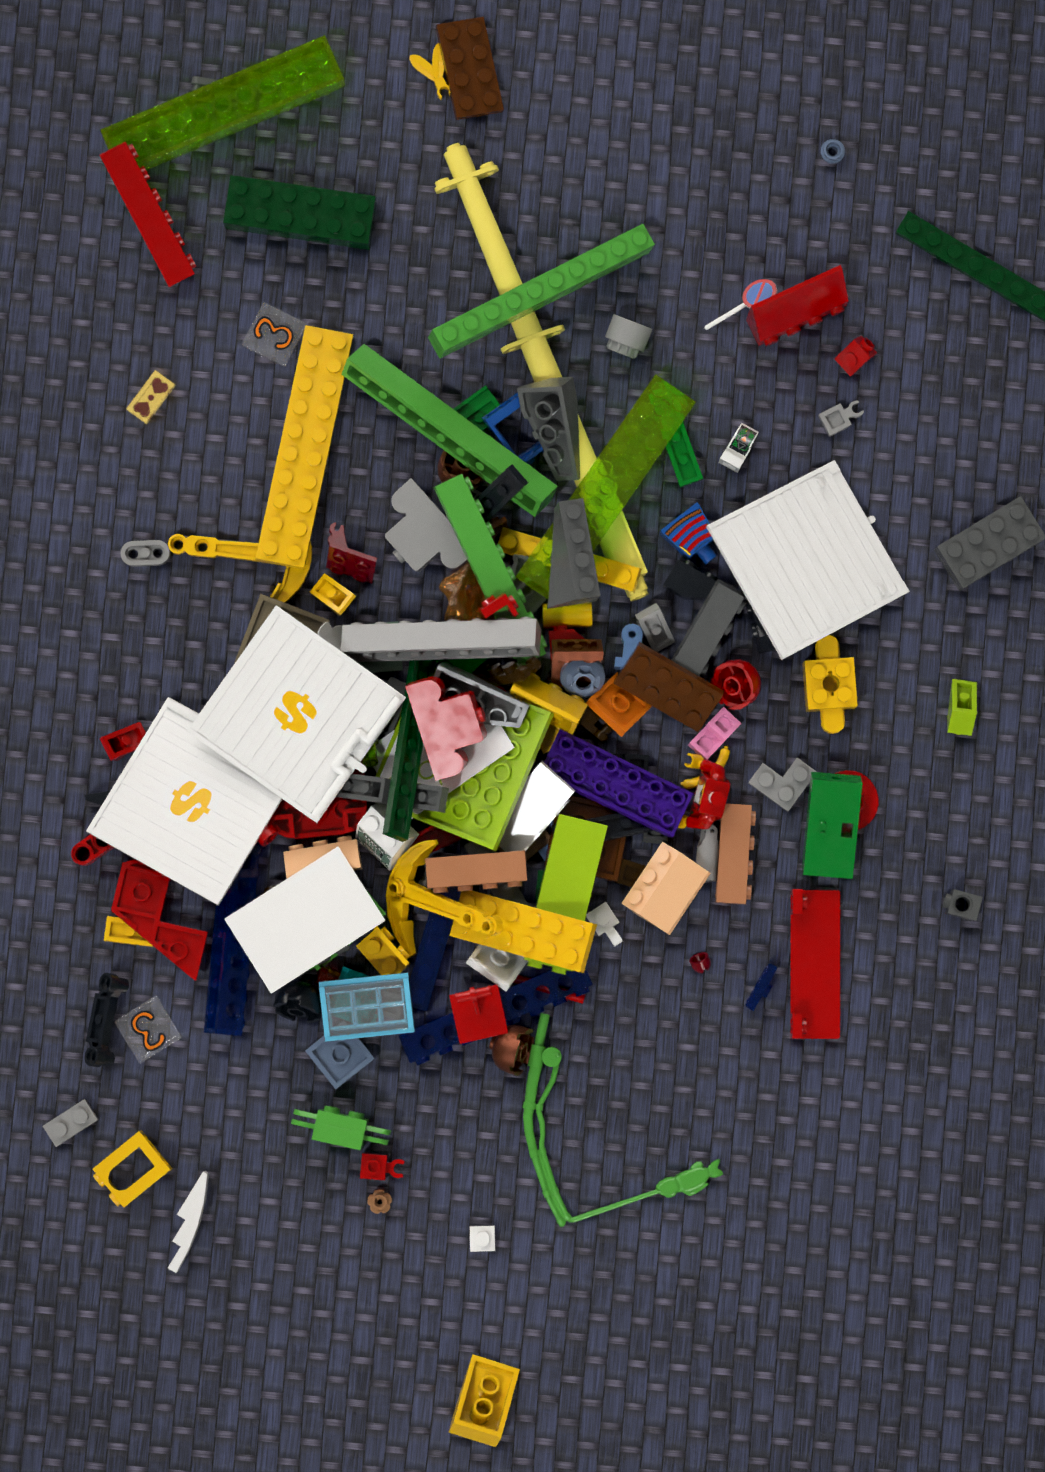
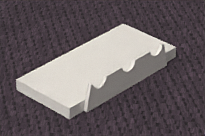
M543 761L527 777L499 844L505 852L524 850L526 852L569 803L570 796L576 791Z

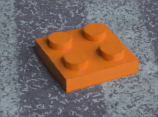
M617 672L602 686L601 690L589 698L586 704L622 737L650 710L652 705L613 684L618 675Z

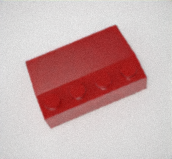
M841 265L751 305L746 321L758 346L765 344L766 347L778 342V337L784 334L792 336L800 332V327L808 323L810 326H814L823 321V316L830 313L832 316H835L845 311L844 307L847 306L849 300Z

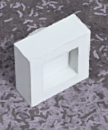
M495 1225L470 1226V1252L495 1251Z

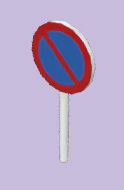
M768 279L752 282L743 292L742 299L744 303L710 322L704 328L708 330L745 307L750 309L751 305L777 294L778 290L775 283Z

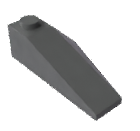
M549 378L518 387L521 412L524 418L530 422L534 430L532 434L535 440H539L544 450L543 456L556 481L579 480L578 401L574 378Z
M443 661L438 665L434 676L440 678L445 685L443 698L473 691L478 706L482 707L485 712L486 721H484V724L521 727L530 704L450 663Z

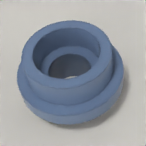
M836 139L827 140L821 147V157L830 164L840 162L845 155L844 145ZM834 148L837 151V154L835 156H831L828 153V150Z

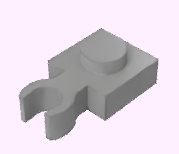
M859 401L851 402L846 409H843L840 403L818 415L829 437L852 425L849 420L850 418H859L863 415L864 410L859 413H855L852 410V407L857 405Z

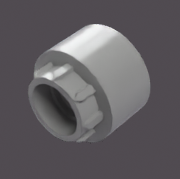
M613 314L605 335L609 339L606 345L607 349L634 359L638 356L639 350L644 352L653 329Z

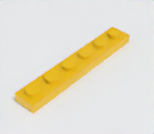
M505 527L502 528L498 544H500L505 554L528 556L535 563L551 567L553 542ZM593 554L598 582L635 593L641 568Z

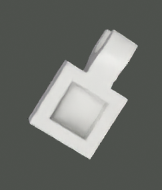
M607 902L586 914V918L590 923L597 924L596 933L598 936L606 933L614 947L623 942L614 928L615 925L619 924V921Z

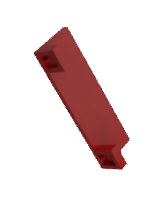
M790 890V1039H839L840 891Z

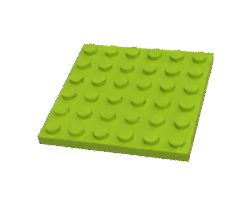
M530 704L520 728L502 726L515 748L448 793L445 813L424 810L419 814L412 813V818L497 851L554 714ZM400 719L375 777H380L399 732ZM429 760L423 761L420 764V768L424 763H429ZM419 768V774H418V775H419L422 779L428 780V779H431V778L434 776V775L432 774L430 777H423V776L421 775V773H420V768ZM439 780V783L442 787H447L442 783L441 780Z

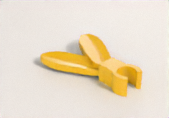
M439 43L433 49L432 65L419 55H410L409 59L412 66L422 75L434 81L438 98L440 100L443 98L440 94L442 89L448 90L450 96L449 86L443 78L444 65Z

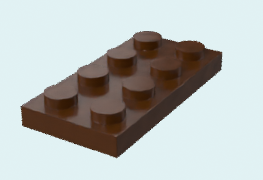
M484 16L437 24L435 28L455 119L461 120L502 113L504 107Z
M641 642L638 643L613 683L699 732L724 694L722 689Z

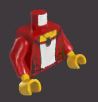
M688 753L687 755L691 756L692 762L691 764L684 763L687 768L700 769L701 772L690 815H683L678 828L684 829L687 826L688 828L709 829L714 821L721 819L723 816L730 782L727 780L725 769L721 765L706 759L703 760L702 755Z

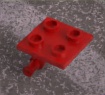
M498 984L476 989L475 987H469L470 990L449 995L460 1044L508 1033Z

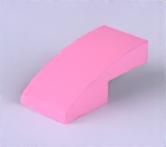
M723 707L694 737L688 746L696 754L702 755L703 760H708L741 725V722Z

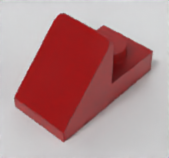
M137 722L101 737L100 741L111 761H119L127 754L135 752L146 732L141 722Z

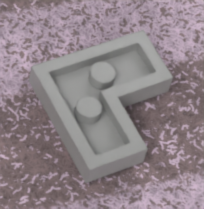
M796 758L782 777L762 763L748 784L788 812L809 784L811 772L817 771L799 758Z

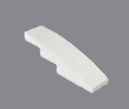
M207 1171L202 1172L177 1213L185 1221L173 1239L174 1243L181 1246L168 1266V1269L175 1273L179 1271L190 1251L201 1222L207 1197L209 1173Z

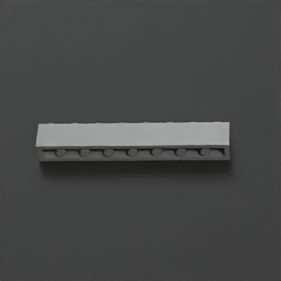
M501 617L495 620L475 618L471 621L450 619L447 622L425 620L419 623L400 621L399 623L390 624L386 622H376L375 624L355 622L350 625H342L340 651L356 662L540 656L541 628L537 619L531 617H521L520 619Z

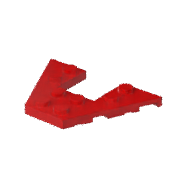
M138 860L123 862L111 911L194 981H197L208 932L161 922L170 878Z

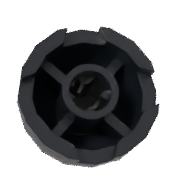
M299 978L297 981H290L278 990L273 1007H276L275 1012L292 1021H295L296 1017L307 1018L306 1023L320 1021L322 1015L320 992L317 987L312 985L310 980Z

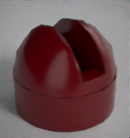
M706 952L697 953L689 960L693 970L697 973L703 974L705 969L707 971L710 969L711 961Z

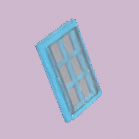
M408 972L319 982L325 1042L415 1032Z

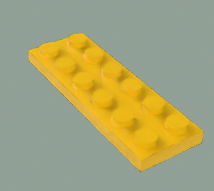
M472 890L461 891L459 903L472 905L488 912L490 916L496 915L500 917L503 922V930L499 935L486 936L482 931L476 932L459 925L457 921L453 920L449 936L584 973L597 924Z

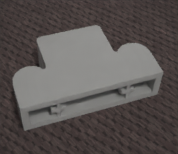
M410 478L394 493L391 500L393 508L400 514L406 515L385 534V538L396 549L392 553L401 563L406 561L416 572H421L439 555L446 567L452 570L460 569L468 560L448 518L416 482Z

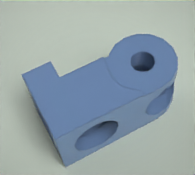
M628 624L622 630L623 652L622 657H615V670H621L638 643H642L643 632L636 624Z

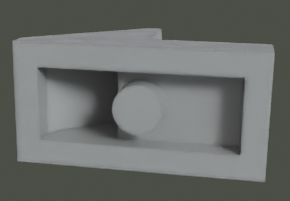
M657 603L635 614L636 623L641 628L643 636L651 649L658 652L675 642Z

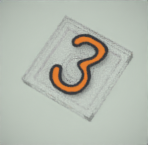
M263 302L242 343V347L286 368L304 333L307 323Z
M157 995L114 1021L140 1064L183 1038Z

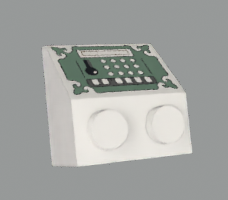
M378 803L371 806L357 824L355 838L391 871L398 858L409 849L419 834L410 826L407 841L401 842L383 835L387 805Z

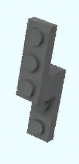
M352 774L336 797L387 805L391 779ZM417 784L413 809L445 813L449 788Z

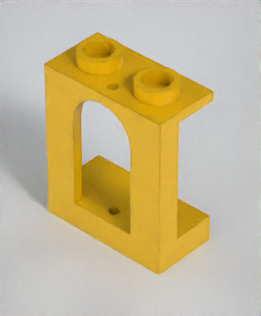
M141 1130L93 1168L95 1171L93 1177L101 1187L106 1185L111 1191L109 1197L115 1205L119 1206L121 1204L124 1208L162 1176L171 1171L172 1167ZM140 1147L155 1167L129 1188L117 1190L109 1180L111 1170Z

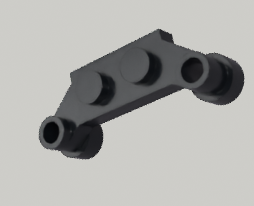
M104 973L99 980L101 991L95 993L86 1037V1042H89L90 1047L85 1052V1063L92 1067H100L101 1065L110 1067L114 1064L115 1055L109 1050L113 1021L117 1010L118 997L121 993H126L129 988V981L127 979L120 978L116 974Z

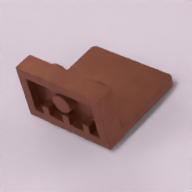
M552 640L551 683L563 687L560 681V671L564 663L572 661H584L586 663L601 662L603 660L602 640ZM582 676L577 679L576 684L578 686H588L591 680L588 677Z

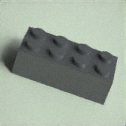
M1020 496L940 544L934 551L960 592L1043 542L1045 534Z

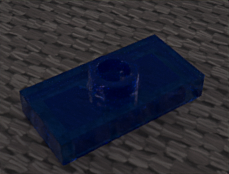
M772 964L766 965L745 1003L747 1009L754 1011L761 997L766 998L773 987L769 983L778 967Z

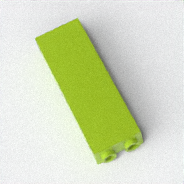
M558 814L535 908L585 921L607 825ZM523 957V960L528 961L527 966L542 969L544 964L552 966L551 972L566 975L567 970L573 972L570 969Z

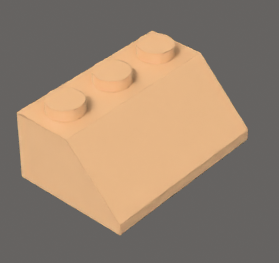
M352 836L337 838V842L328 844L327 840L313 842V847L303 848V844L289 846V851L283 852L286 878L291 877L336 847L340 848L354 871L363 869L358 840H352Z
M662 842L622 904L639 917L670 935L711 873L681 852Z

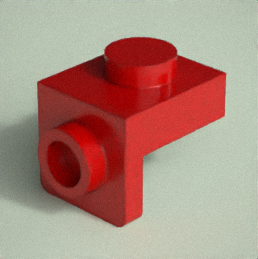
M859 336L834 359L851 377L869 359L874 357L877 352L874 350V344L868 338Z
M505 593L496 598L494 595H491L481 602L482 607L478 609L483 618L489 617L504 606H506L512 617L519 615L516 611L519 608L517 602L512 595L507 597Z

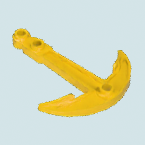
M181 534L172 535L168 540L170 551L176 555L186 552L189 556L225 557L261 562L256 561L259 543L220 541L213 537L193 535L185 538ZM311 540L305 569L286 566L282 583L278 582L270 596L271 598L286 603L302 587L312 562ZM182 541L183 547L175 549V542ZM202 543L207 544V550L204 552L199 551V545Z
M427 840L411 846L398 858L387 883V916L397 941L410 956L416 954L414 943V923L412 920H408L409 904L453 919L459 925L476 932L482 931L486 936L499 935L503 930V922L500 917L496 915L490 916L488 912L469 904L463 905L442 894L433 893V890L414 882L418 866L425 864V858H428L432 850L438 845L437 840Z

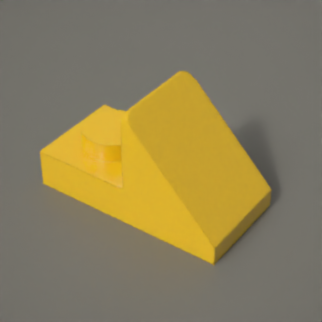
M325 573L310 590V593L315 598L327 605L338 616L342 615L356 597L355 594Z

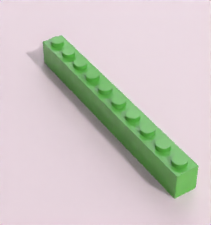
M641 224L432 329L428 339L439 359L649 254L655 244L644 224Z
M363 344L347 358L341 375L489 484L513 464L529 483L511 500L532 516L536 517L551 502L558 487L556 484L377 354V352Z

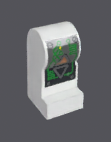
M741 423L718 463L738 473L759 432Z

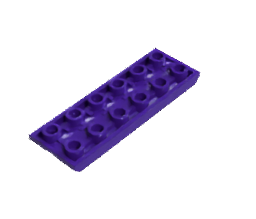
M561 729L544 761L548 767L576 790V793L667 837L673 838L693 796V793Z

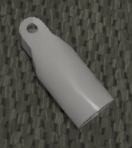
M714 825L709 829H701L696 852V863L711 873L706 880L708 882H716L719 846L717 840L718 830Z

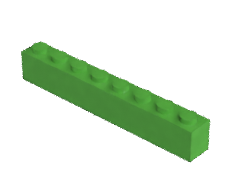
M459 474L434 486L433 488L485 598L494 595L496 598L505 593L507 597L512 595L519 606L516 609L519 615L516 617H512L506 606L493 613L494 618L520 619L521 617H531L535 619L532 612H527L523 605L526 599L522 590H516L513 581L516 578L511 567L506 568L502 560L505 558L500 544L495 545L491 537L495 535L489 521L484 522L481 515L484 513V509L479 499L474 500L471 494L474 488L468 476L464 478L462 474ZM542 634L540 641V656L546 654L544 648L547 647V643ZM530 657L513 658L516 663L526 662Z

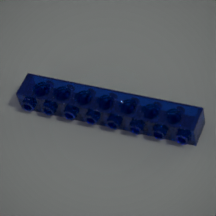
M258 841L219 906L216 905L204 1033L242 1036L245 1026L244 1010L247 1002V980L250 974L248 968L249 958L236 937L235 939L233 938V932L226 923L225 918L236 911V907L239 910L256 899V882L259 877L258 861L261 854V846Z
M586 968L584 973L567 970L566 975L551 972L552 970L515 985L507 991H501L500 997L507 1025H513L522 1021L520 1016L528 1012L532 1017L545 1011L543 1006L552 1003L555 1007L567 1002L566 996L575 993L576 997L590 992L589 986L593 984ZM562 976H568L572 979L573 984L569 990L564 991L559 988L558 980ZM539 986H546L549 989L550 995L546 1000H539L536 997L535 991ZM518 995L525 997L527 1000V1005L523 1010H517L513 1007V999ZM453 1013L415 1028V1032L399 1035L410 1063L415 1061L418 1066L431 1060L429 1055L438 1052L441 1056L453 1051L452 1045L459 1043L458 1036L455 1039H448L444 1034V1030L448 1025L456 1026ZM425 1035H432L435 1038L436 1043L432 1049L423 1047L422 1038ZM471 1042L462 1043V1046L467 1045Z

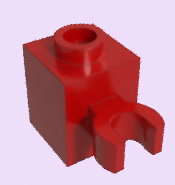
M363 1152L360 1178L385 1181L386 1173H390L395 1178H402L403 1174L396 1173L394 1166L396 1164H404L405 1161L395 1159L392 1162H387L388 1154Z

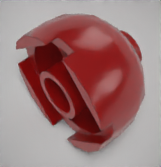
M741 659L729 660L714 670L716 672L714 677L711 678V684L724 691L719 701L721 705L725 704L731 710L742 709L754 702L758 697L761 688L760 674L749 662Z

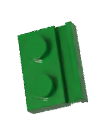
M485 385L453 409L484 432L488 427L482 420V417L500 404Z

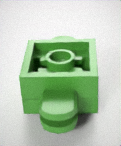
M327 1105L324 1109H319L317 1114L298 1109L293 1111L295 1115L316 1119L315 1123L297 1119L291 1120L293 1125L314 1129L311 1140L357 1150L363 1149L364 1140L388 1145L389 1143L387 1139L366 1135V1131L390 1135L391 1130L368 1125L369 1119H364V1113L349 1111V1114L346 1115L340 1113V1108Z

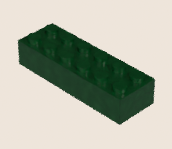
M230 175L223 224L225 229L370 250L377 202L376 196Z

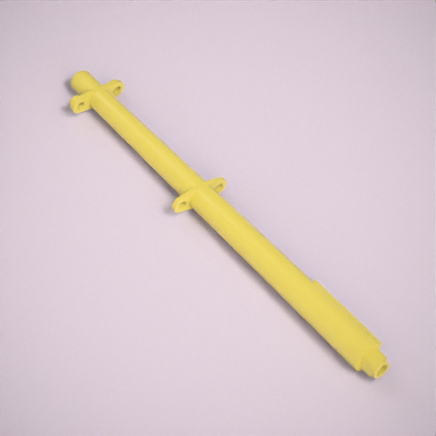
M455 143L446 148L447 152L444 153L453 179L449 180L446 177L436 181L434 189L436 194L458 189L499 295H502L523 283L478 181L495 174L499 169L497 165H494L493 161L481 165L479 170H476L466 145ZM535 311L512 322L511 325L517 341L502 347V354L521 349L534 382L562 377L547 339L565 331L564 325L542 330ZM578 415L580 479L574 480L580 497L584 500L586 512L605 558L642 569L635 593L625 590L627 597L632 602L649 594L648 587L643 578L648 571L611 482L607 483Z

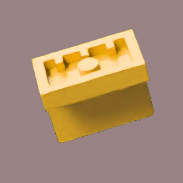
M376 926L356 947L381 975L401 973L411 964L408 961L411 956L401 945L397 948L391 942L394 936L386 927L380 929Z

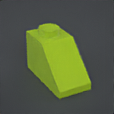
M952 679L947 715V733L972 736L977 715V682Z

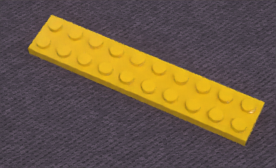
M305 325L256 553V561L305 569L345 377L341 374L346 360L350 356L353 334Z

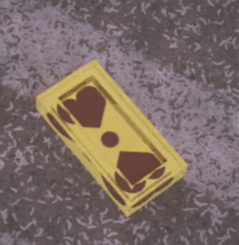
M155 370L126 410L147 425L173 390L175 384Z

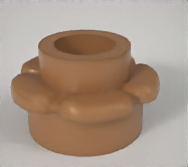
M377 1189L373 1194L369 1195L367 1203L370 1205V1210L373 1213H386L391 1208L392 1197L389 1193H385L384 1190ZM381 1199L382 1204H378L377 1201Z

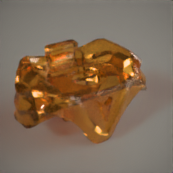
M467 562L455 573L444 578L439 584L440 591L446 595L449 601L444 615L445 622L450 619H457L459 621H471L475 618L483 619L478 609L482 607L481 602L486 598L469 562Z

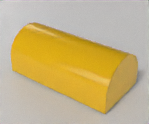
M592 602L548 609V603L542 604L543 629L564 625L568 626V628L592 627Z

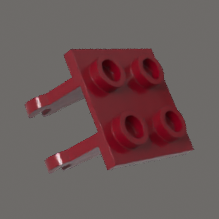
M336 522L332 523L329 529L331 535L328 537L329 550L326 568L335 574H345L359 582L372 584L377 558L348 548L344 526L341 525L339 531H335Z

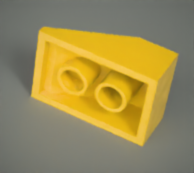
M472 1354L454 1410L449 1433L496 1447L502 1437L520 1369Z

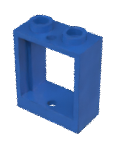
M518 392L482 417V420L498 443L513 454L515 452L496 427V424L520 407ZM538 441L517 457L530 465L535 461L534 457L541 451L544 453V450Z

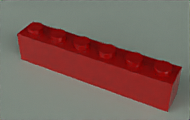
M126 141L99 154L168 287L194 275L193 268L197 266L190 254L185 256L181 248L185 243L179 232L173 233L170 224L174 222L167 210L162 212L158 204L162 199L156 188L150 189L147 180L151 178L144 166L139 168L135 160L139 155L133 144L127 145Z

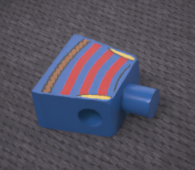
M698 502L660 530L659 534L687 560L698 554L706 565L717 557L709 546L714 540L706 528L709 522Z

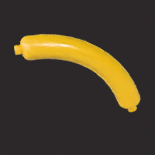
M724 746L720 750L718 759L715 762L723 768L730 755L728 746ZM699 776L685 779L681 782V786L685 789L696 788Z

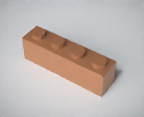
M725 805L719 826L715 903L745 905L746 900H751L752 886L747 885L748 875H752L753 860H749V850H754V836L750 835V828L755 826L756 811H752V805Z
M525 850L425 858L427 888L433 889V893H446L450 887H458V891H471L475 885H483V889L498 888L497 884L507 883L508 887L523 886L522 882L527 881Z

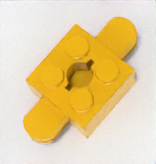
M828 635L815 644L816 660H806L802 663L806 712L820 711L822 729L829 734H835L840 732L845 726L844 710L855 709L858 704L854 657L840 658L838 640Z

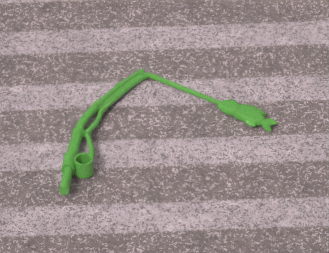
M540 1013L535 1042L531 1046L528 1061L529 1072L525 1101L523 1102V1123L529 1155L543 1191L542 1194L560 1227L565 1226L566 1221L569 1223L578 1222L656 1194L666 1198L674 1197L678 1192L692 1196L709 1185L706 1182L709 1177L717 1178L723 1175V1172L718 1169L720 1159L711 1162L708 1168L703 1167L701 1161L696 1162L689 1170L659 1181L655 1190L572 1217L561 1198L558 1186H556L544 1145L545 1120L542 1114L543 1104L556 1081L562 1056L558 1048H546L544 1046L550 1015ZM544 1062L545 1065L553 1067L550 1081L538 1104H536L538 1082ZM534 1110H536L540 1126L539 1149H537L533 1131Z

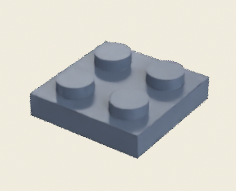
M343 1020L336 1026H344L348 1024L345 1020ZM323 1036L305 1050L335 1089L339 1088L375 1059L359 1038L325 1042V1036Z

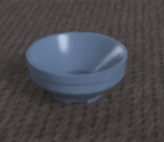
M572 661L563 664L560 671V681L564 690L569 695L574 694L581 698H588L601 690L605 681V671L600 661L594 663ZM582 676L588 677L591 680L590 684L584 688L576 684L577 679Z

